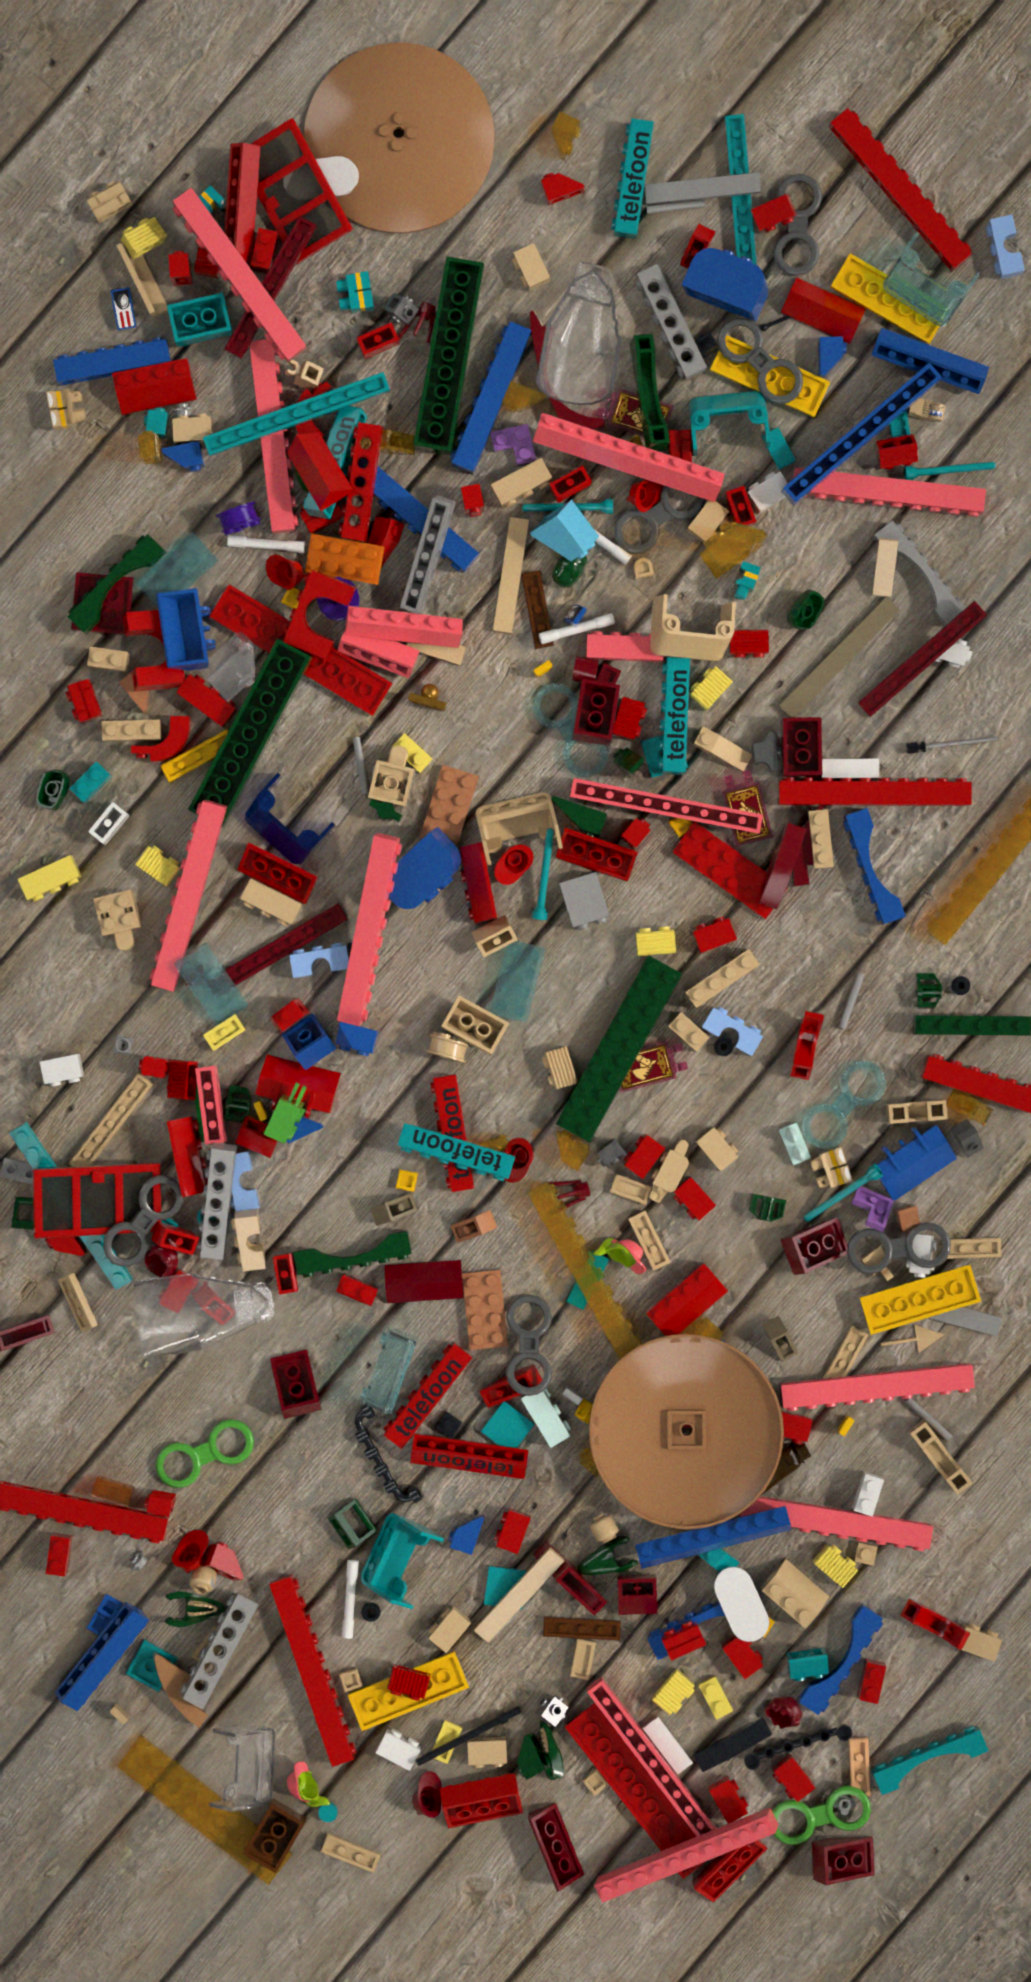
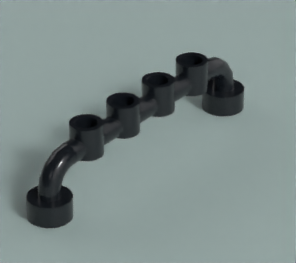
M365 1403L361 1406L362 1410L355 1417V1426L358 1431L355 1433V1437L360 1444L365 1443L367 1449L364 1452L368 1460L374 1459L377 1464L374 1467L377 1476L381 1477L383 1475L386 1483L383 1484L384 1489L388 1494L392 1492L397 1500L401 1502L413 1501L417 1503L421 1501L422 1495L416 1486L410 1488L407 1495L402 1494L399 1490L398 1484L390 1474L387 1464L381 1458L378 1448L374 1445L369 1432L362 1424L364 1417L370 1419L375 1416L370 1403Z
M841 1724L829 1730L821 1728L818 1733L813 1735L804 1733L800 1736V1739L793 1741L785 1739L781 1745L774 1747L766 1745L761 1751L748 1753L744 1758V1763L748 1769L754 1770L759 1767L760 1759L765 1757L771 1759L775 1754L781 1752L790 1753L794 1748L801 1746L809 1747L812 1743L820 1740L826 1742L830 1737L836 1735L840 1740L847 1741L852 1737V1730L849 1725ZM823 1732L828 1733L826 1737H821V1734ZM809 1738V1741L804 1743L803 1739ZM787 1743L791 1744L788 1749L784 1748ZM768 1749L773 1750L771 1754H766V1751Z

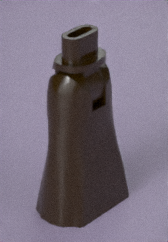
M805 1443L799 1446L794 1445L793 1447L782 1448L781 1457L774 1476L762 1494L796 1471L801 1466V1463H805L804 1460L811 1457Z

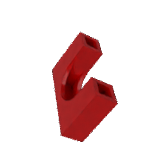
M313 569L311 573L307 572L305 576V588L300 590L296 600L299 603L297 608L292 609L289 617L292 621L290 626L286 625L282 636L285 637L283 642L326 660L329 658L335 640L321 635L310 628L306 620L307 607L312 600L318 597L329 598L348 606L357 587Z
M158 610L125 613L122 618L125 636L151 635L157 638L164 646ZM166 657L165 661L160 665L138 667L131 673L134 692L179 688L183 681H185L184 670L167 668Z

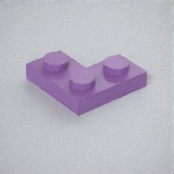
M528 424L490 432L494 451L498 452L513 448L517 466L536 461Z
M859 1187L855 1191L851 1204L868 1210L869 1213L865 1225L883 1232L894 1200L864 1187Z

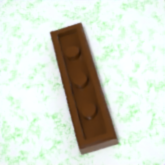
M540 570L522 573L521 577L535 650L554 646L553 641L541 644L539 639V633L551 630Z
M544 1616L543 1637L620 1641L621 1620Z

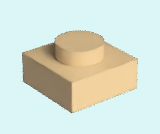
M858 1542L854 1561L874 1566L878 1547Z

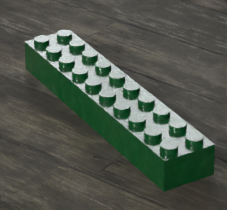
M446 256L413 442L414 449L445 455L452 454L485 268L483 262Z
M276 639L188 808L189 811L196 814L198 804L202 803L203 800L225 805L227 809L221 828L225 827L313 657Z
M648 955L557 1120V1125L591 1143L683 975L682 973Z

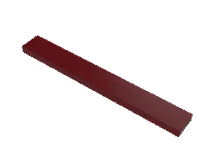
M301 216L297 219L261 283L274 302L317 228L316 224ZM246 311L224 348L225 351L241 360L259 330L253 321V314Z
M974 600L865 695L858 704L871 717L985 618L987 613Z
M339 903L206 980L214 996L218 997L348 919Z

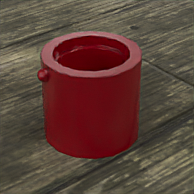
M576 656L572 681L582 682V679L595 681L599 660Z

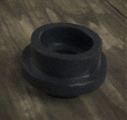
M958 976L953 979L951 989L957 995H965L970 990V981L964 976ZM959 982L964 983L963 989L958 988Z
M726 1037L719 1038L714 1044V1050L719 1056H728L733 1051V1043ZM722 1043H725L727 1045V1049L725 1051L720 1049V1045Z
M374 1602L366 1603L361 1610L362 1617L368 1622L376 1621L381 1613L380 1607ZM372 1608L374 1609L375 1613L373 1615H369L367 1610Z

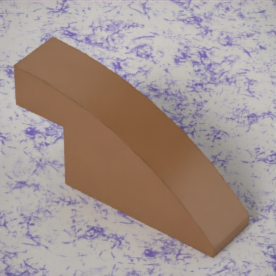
M154 1652L155 1668L168 1697L190 1722L200 1728L208 1716L207 1712L180 1697L181 1687L185 1682L188 1683L191 1676L179 1666ZM197 1680L194 1684L195 1689H202L204 1683L201 1680Z

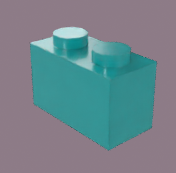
M96 761L69 789L86 804L113 776Z

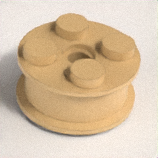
M434 1032V1034L429 1035L432 1039L429 1050H425V1052L448 1060L466 1063L464 1057L467 1048H470L468 1042L444 1033Z

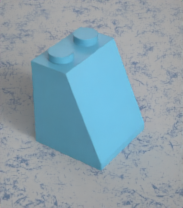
M572 500L545 516L530 532L532 537L570 561L577 557L580 560L586 556L588 550L596 545L594 542L599 537Z

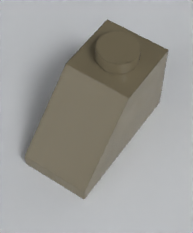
M412 1193L370 1208L376 1226L418 1211Z
M779 1316L762 1324L781 1362L798 1354Z

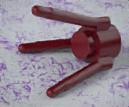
M422 302L420 307L417 306L419 310L415 318L418 316L419 321L413 335H417L423 321L428 322L430 319L427 334V343H430L433 324L436 318L434 313L436 307L430 303ZM415 318L411 321L409 325L406 324L404 326V328L398 335L399 340L408 330V328L413 323Z
M581 1179L576 1181L547 1182L548 1186L575 1185L572 1187L573 1191L558 1195L557 1199L573 1195L577 1198L550 1213L551 1216L591 1196L587 1181L581 1182Z

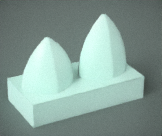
M797 1122L779 1129L793 1165L811 1158Z

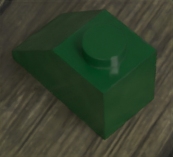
M534 1732L524 1736L517 1761L519 1773L526 1780L551 1768Z

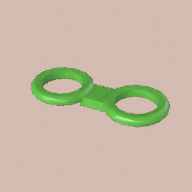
M228 1419L221 1421L210 1432L208 1442L194 1448L179 1442L164 1447L156 1459L157 1475L169 1487H188L196 1481L200 1474L201 1466L218 1460L223 1464L234 1465L246 1460L253 1451V1434L249 1427L240 1420ZM234 1427L245 1435L246 1446L244 1451L238 1456H225L218 1450L216 1444L217 1435L224 1428ZM173 1451H184L189 1454L193 1461V1471L186 1479L174 1480L164 1470V1459Z
M841 1786L832 1791L825 1803L809 1807L800 1801L785 1800L772 1810L776 1820L782 1811L795 1808L800 1810L807 1818V1827L802 1834L797 1836L785 1835L778 1827L773 1835L782 1843L797 1845L805 1842L813 1834L815 1827L829 1823L844 1831H854L861 1828L868 1821L871 1813V1803L862 1790L853 1786ZM851 1794L861 1801L863 1812L858 1820L844 1822L835 1816L833 1805L838 1797Z

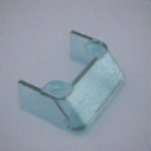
M916 232L884 280L883 288L887 293L934 324L945 326L971 290L980 273L977 272L969 285L961 281H954L946 288L916 268L920 258L918 253L911 248L919 235Z
M390 1327L387 1333L383 1332L380 1344H383L374 1372L368 1388L364 1387L360 1397L364 1399V1404L383 1413L392 1414L418 1337Z

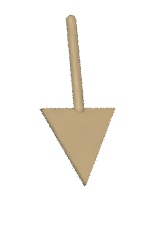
M914 1325L916 1337L882 1342L880 1345L887 1346L917 1341L918 1353H920L945 1334Z

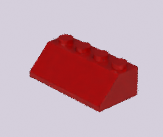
M187 358L112 373L122 415L197 400L190 363Z
M478 842L460 847L461 863L464 866L461 876L462 881L467 882L468 889L464 891L466 901H470L472 907L468 909L470 920L474 919L475 923L497 919L483 843Z
M193 1116L166 1121L182 1197L203 1193L204 1185H208V1178H205L204 1168L207 1165L205 1157H201L200 1153L203 1146L201 1138H197L196 1131L199 1130L197 1119L194 1120Z
M702 1262L645 1313L665 1336L680 1334L725 1295L728 1290L705 1263Z
M515 1773L503 1774L493 1778L487 1777L483 1780L467 1781L462 1784L447 1785L440 1788L442 1809L448 1828L524 1814Z

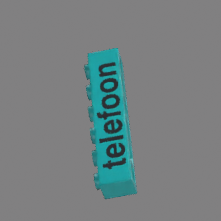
M631 118V124L626 125L625 135L629 137L628 143L623 145L622 154L626 155L625 162L621 161L619 173H623L622 181L618 180L617 192H620V197L615 199L614 211H617V217L612 218L611 230H614V236L637 239L654 121Z
M348 406L336 412L335 422L329 431L327 446L345 477L353 458L350 457L351 448L355 446L356 438H353L355 426L358 427V422L366 423L368 417L362 408ZM308 492L303 502V508L310 516L329 520L336 505L335 502L328 508L320 511L310 492Z
M667 657L666 663L662 664V674H666L665 682L662 681L661 693H665V700H661V712H664V719H660V731H663V738L659 740V750H663L662 757H659L658 769H662V774L685 775L690 658Z
M404 1123L398 1146H401L400 1150L412 1153V1150L420 1152L419 1156L429 1159L431 1156L438 1157V1162L449 1164V1161L457 1163L456 1167L465 1170L471 1167L475 1169V1173L484 1176L486 1172L494 1174L493 1178L504 1181L505 1178L509 1179L515 1160L513 1155L408 1123Z

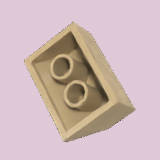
M459 995L441 1028L492 1055L509 1023Z
M786 1558L760 1587L768 1597L805 1629L817 1617L829 1598L823 1590Z

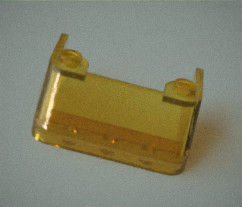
M727 521L719 527L721 531L703 543L706 549L699 553V556L714 577L718 579L760 549L768 537L766 532L756 527L737 522L730 524Z

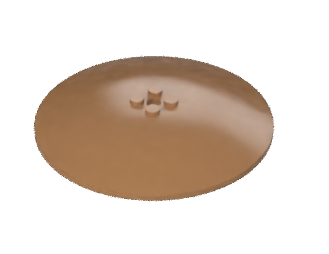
M396 42L380 44L349 56L339 63L321 82L309 105L305 120L304 139L315 159L342 156L351 160L358 169L359 180L353 191L345 196L336 197L346 217L361 226L380 232H418L430 229L451 219L464 209L480 190L489 172L494 152L495 133L493 118L487 99L478 83L454 59L440 51L419 44ZM396 129H402L404 135L401 138H396L393 132Z
M675 1334L648 1341L627 1353L615 1364L603 1380L596 1394L590 1416L589 1434L593 1459L602 1480L610 1492L627 1509L661 1526L677 1529H698L714 1526L737 1516L752 1505L765 1491L774 1476L781 1457L784 1428L782 1412L776 1393L768 1378L753 1360L734 1346L721 1340L696 1334ZM688 1424L692 1427L693 1431L690 1435L682 1433L681 1428L683 1425Z

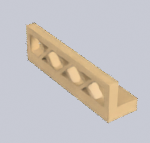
M122 243L116 245L152 319L168 312L167 304L143 255L133 259Z

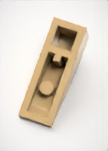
M704 726L693 746L744 772L752 757V754Z

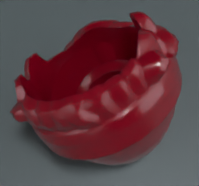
M155 1245L144 1256L147 1269L161 1279H164L166 1276L170 1277L178 1267V1253L175 1250Z
M781 1696L773 1698L764 1709L769 1720L774 1726L779 1725L780 1729L796 1727L800 1724L802 1718V1711L793 1697Z

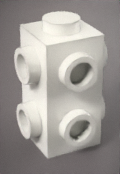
M959 639L935 661L941 662L943 659L949 661L948 665L959 668L960 665L964 666L965 662L970 661L972 651L969 650L970 646L967 645V641Z
M919 1234L915 1236L912 1247L914 1253L919 1258L929 1261L933 1260L932 1251H936L937 1243L936 1240H933L934 1236ZM907 1257V1268L910 1269V1273H914V1277L925 1278L926 1274H931V1271H934L935 1267L921 1268Z

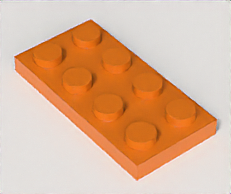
M311 533L305 571L311 572V570L315 569L329 576L378 585L384 546Z

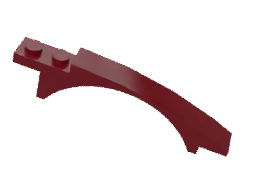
M530 311V328L536 363L547 398L556 417L595 431L605 427L603 418H593L579 414L565 406L554 395L546 380L543 368L544 349L552 328L549 323L542 327L534 311Z

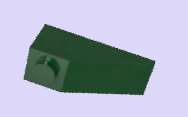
M627 747L624 751L619 749L613 756L615 758L613 763L629 779L645 761Z
M552 796L551 801L581 831H584L585 835L600 837L607 813Z

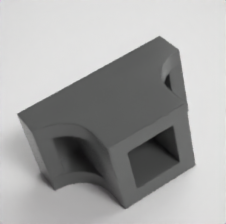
M768 732L763 742L752 744L754 764H765L770 772H776L779 770L778 757H781L780 745L777 746L776 733Z
M968 1119L951 1128L954 1138L967 1158L984 1148L977 1130L970 1124Z

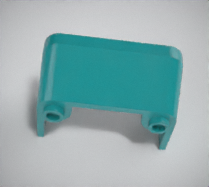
M751 391L693 398L689 403L693 456H697L696 431L704 430L709 426L710 416L748 413L749 420L752 423L763 424L766 449L770 448L768 413L765 398L761 392Z
M389 1514L363 1568L361 1582L389 1603L413 1609L414 1605L403 1599L407 1592V1584L401 1579L416 1544L425 1546L430 1538L443 1542L444 1538L429 1528L401 1515Z

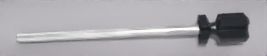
M990 737L925 745V741L921 742L920 745L916 742L907 743L906 752L913 754L918 753L919 750L926 752V748L997 741L998 738Z

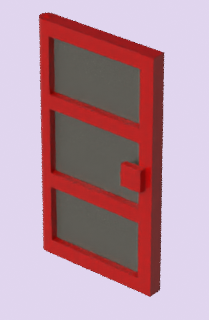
M294 118L287 120L251 143L252 145L260 146L257 196L283 244L299 216L317 226L296 265L353 230Z
M139 1163L33 1169L34 1239L106 1235L107 1231L115 1224L131 1222L141 1209L138 1200L142 1185L148 1179L161 1175V1164ZM161 1183L154 1185L147 1194L148 1206L155 1212H161ZM157 1222L149 1232H154ZM123 1230V1231L118 1232L117 1234L136 1233V1232H134V1231H132V1230Z

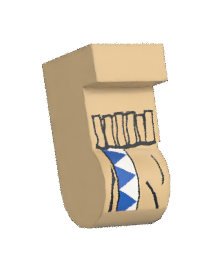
M920 398L909 407L907 415L942 422L946 406Z

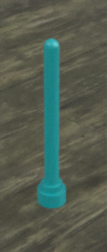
M983 462L918 469L913 467V465L904 466L905 480L914 481L918 476L995 469L996 464L995 462Z
M605 499L602 503H575L580 511L602 510L605 514H613V499ZM565 503L523 504L521 508L523 511H555Z
M548 828L546 831L537 907L532 911V919L547 920L548 914L544 907L554 836L552 828Z
M874 1163L868 1167L865 1175L805 1214L804 1220L810 1221L868 1181H877L883 1177L881 1169Z

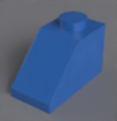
M843 336L819 338V377L824 378L842 360L843 354H846L847 345L846 342H843Z
M199 441L161 448L165 457L186 471L198 472L202 467H205Z
M302 1116L300 1122H296L294 1125L297 1127V1130L292 1140H287L289 1144L324 1128V1125Z
M479 1515L456 1526L455 1531L451 1530L448 1542H451L450 1548L472 1555L484 1515Z

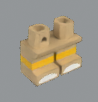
M68 388L62 391L46 392L52 427L55 431L78 426L77 422L87 420L84 408L74 409L75 403L83 402L81 391H70Z
M840 1146L818 1154L819 1157L810 1161L813 1171L821 1168L824 1170L825 1175L816 1178L819 1188L828 1186L833 1188L853 1182L848 1165H843L847 1162Z

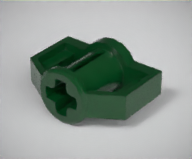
M372 799L369 803V806L376 809L378 815L383 819L392 818L399 822L403 816L396 812L394 806L389 802L380 803Z
M934 973L916 974L917 1009H935L937 1003L942 998V985ZM921 980H935L937 984H921ZM938 997L936 1002H922V998Z
M230 1085L224 1120L242 1123L250 1114L252 1098L247 1088ZM233 1093L248 1095L249 1099L232 1096ZM230 1110L246 1113L243 1116L232 1115Z
M752 1193L749 1211L759 1220L773 1222L783 1217L786 1200ZM762 1199L758 1216L755 1213L757 1200ZM778 1202L777 1215L772 1218L774 1204Z

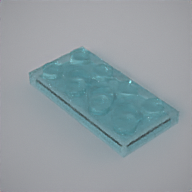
M191 532L139 579L136 584L158 607L157 593L187 590L214 566L218 559Z
M520 941L507 945L490 1013L527 1022L546 948Z
M207 943L202 944L174 963L216 1026L248 1006L247 1001Z

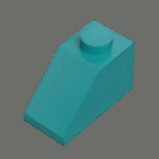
M723 1548L699 1554L702 1559L719 1572L727 1567H737L740 1563Z

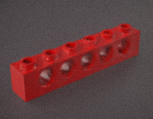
M358 422V427L355 426L353 438H356L355 446H352L350 457H353V462L348 467V477H350V485L354 491L346 495L347 503H344L342 508V515H345L344 523H340L339 534H342L341 538L367 542L383 427L381 425ZM364 439H370L371 446L367 449H363L361 445ZM362 458H367L368 465L365 468L359 467V461ZM359 477H364L365 479L363 487L356 486V480ZM361 496L362 504L355 507L353 504L354 498ZM354 515H357L360 519L359 524L356 526H352L350 523V519Z

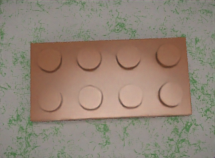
M442 765L419 838L423 839L430 831L439 827L457 847L479 776Z
M500 1269L462 1273L470 1350L507 1347L508 1340Z

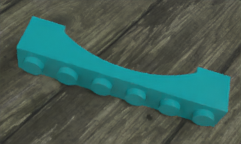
M974 1725L964 1728V1732L959 1734L951 1733L940 1742L938 1740L928 1743V1747L923 1749L920 1747L915 1748L904 1757L903 1755H898L887 1764L882 1762L875 1765V1769L871 1771L881 1794L885 1795L899 1789V1783L906 1774L917 1765L931 1758L956 1753L967 1754L974 1758L988 1752L989 1750L978 1726L974 1727Z

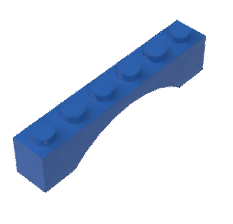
M868 808L844 816L843 826L845 831H849L851 835L849 843L852 850L855 849L858 856L855 857L856 863L859 868L862 867L864 875H862V880L865 886H869L870 893H868L871 904L875 903L877 911H874L877 921H881L882 925L906 917L900 898L890 893L881 884L872 868L869 843L874 825Z
M718 1601L714 1604L711 1602L701 1607L702 1610L696 1613L694 1611L688 1612L684 1615L683 1619L679 1621L674 1619L666 1624L667 1627L663 1629L658 1627L651 1630L647 1640L657 1660L668 1656L661 1639L665 1631L672 1628L678 1630L682 1628L681 1624L692 1620V1623L696 1621L699 1624L713 1617L725 1616L720 1602Z
M861 1603L851 1618V1640L843 1659L825 1677L809 1682L798 1697L799 1703L817 1715L821 1711L825 1712L829 1706L828 1700L830 1697L838 1693L840 1689L838 1685L842 1679L846 1680L851 1672L849 1669L852 1664H857L860 1660L862 1649L870 1645L872 1641L871 1636L882 1627L883 1622L881 1621L883 1618L881 1615Z

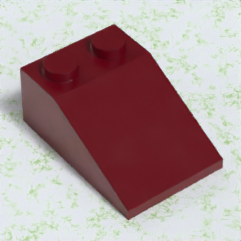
M838 1217L780 1239L793 1275L806 1274L847 1255L848 1244Z
M307 1349L270 1358L284 1419L322 1410Z
M873 1837L828 1838L812 1842L813 1880L823 1885H831L875 1875Z

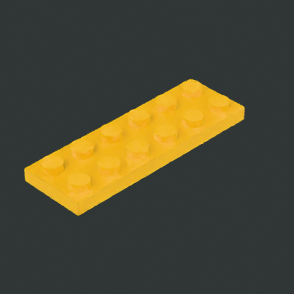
M851 253L830 286L833 290L928 345L949 312L947 309Z
M728 335L725 337L727 348L734 354H747L753 349L752 346ZM719 350L710 371L753 391L760 392L757 382L759 373L748 362H731ZM770 355L774 360L779 359L775 356ZM773 368L766 375V387L774 395H787L795 387V377L787 368ZM799 368L803 377L802 390L797 398L784 405L814 418L830 381Z
M970 1264L859 1297L870 1335L982 1302Z
M450 1652L411 1668L431 1674L425 1699L420 1698V1701L412 1700L409 1698V1695L403 1693L401 1696L391 1694L390 1690L387 1689L390 1677L349 1693L348 1698L361 1730L364 1731L468 1689L469 1685L456 1652Z

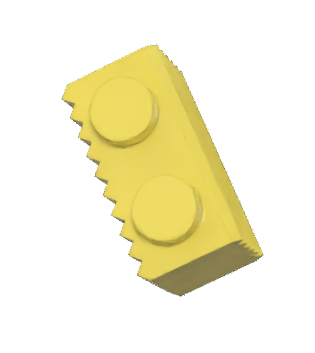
M155 217L151 219L145 218L138 223L139 226L135 228L130 226L123 231L120 241L133 259L165 242L167 234Z
M710 667L703 674L705 679L701 683L696 682L690 689L692 692L690 697L705 711L733 683L718 667L714 669Z
M155 845L153 848L148 846L135 865L166 887H169L181 870L178 867L179 862L171 856L168 859L162 855L163 851Z
M670 926L658 927L659 931L651 932V928L639 929L640 933H635L637 956L676 953L675 931L670 930Z
M826 1544L812 1562L844 1588L858 1571L855 1567L856 1563L849 1557L845 1559L841 1556L840 1553L842 1551L834 1544L832 1546Z
M676 1668L651 1697L652 1701L669 1715L672 1712L677 1713L682 1706V1700L685 1697L688 1699L695 1691L693 1689L694 1683Z

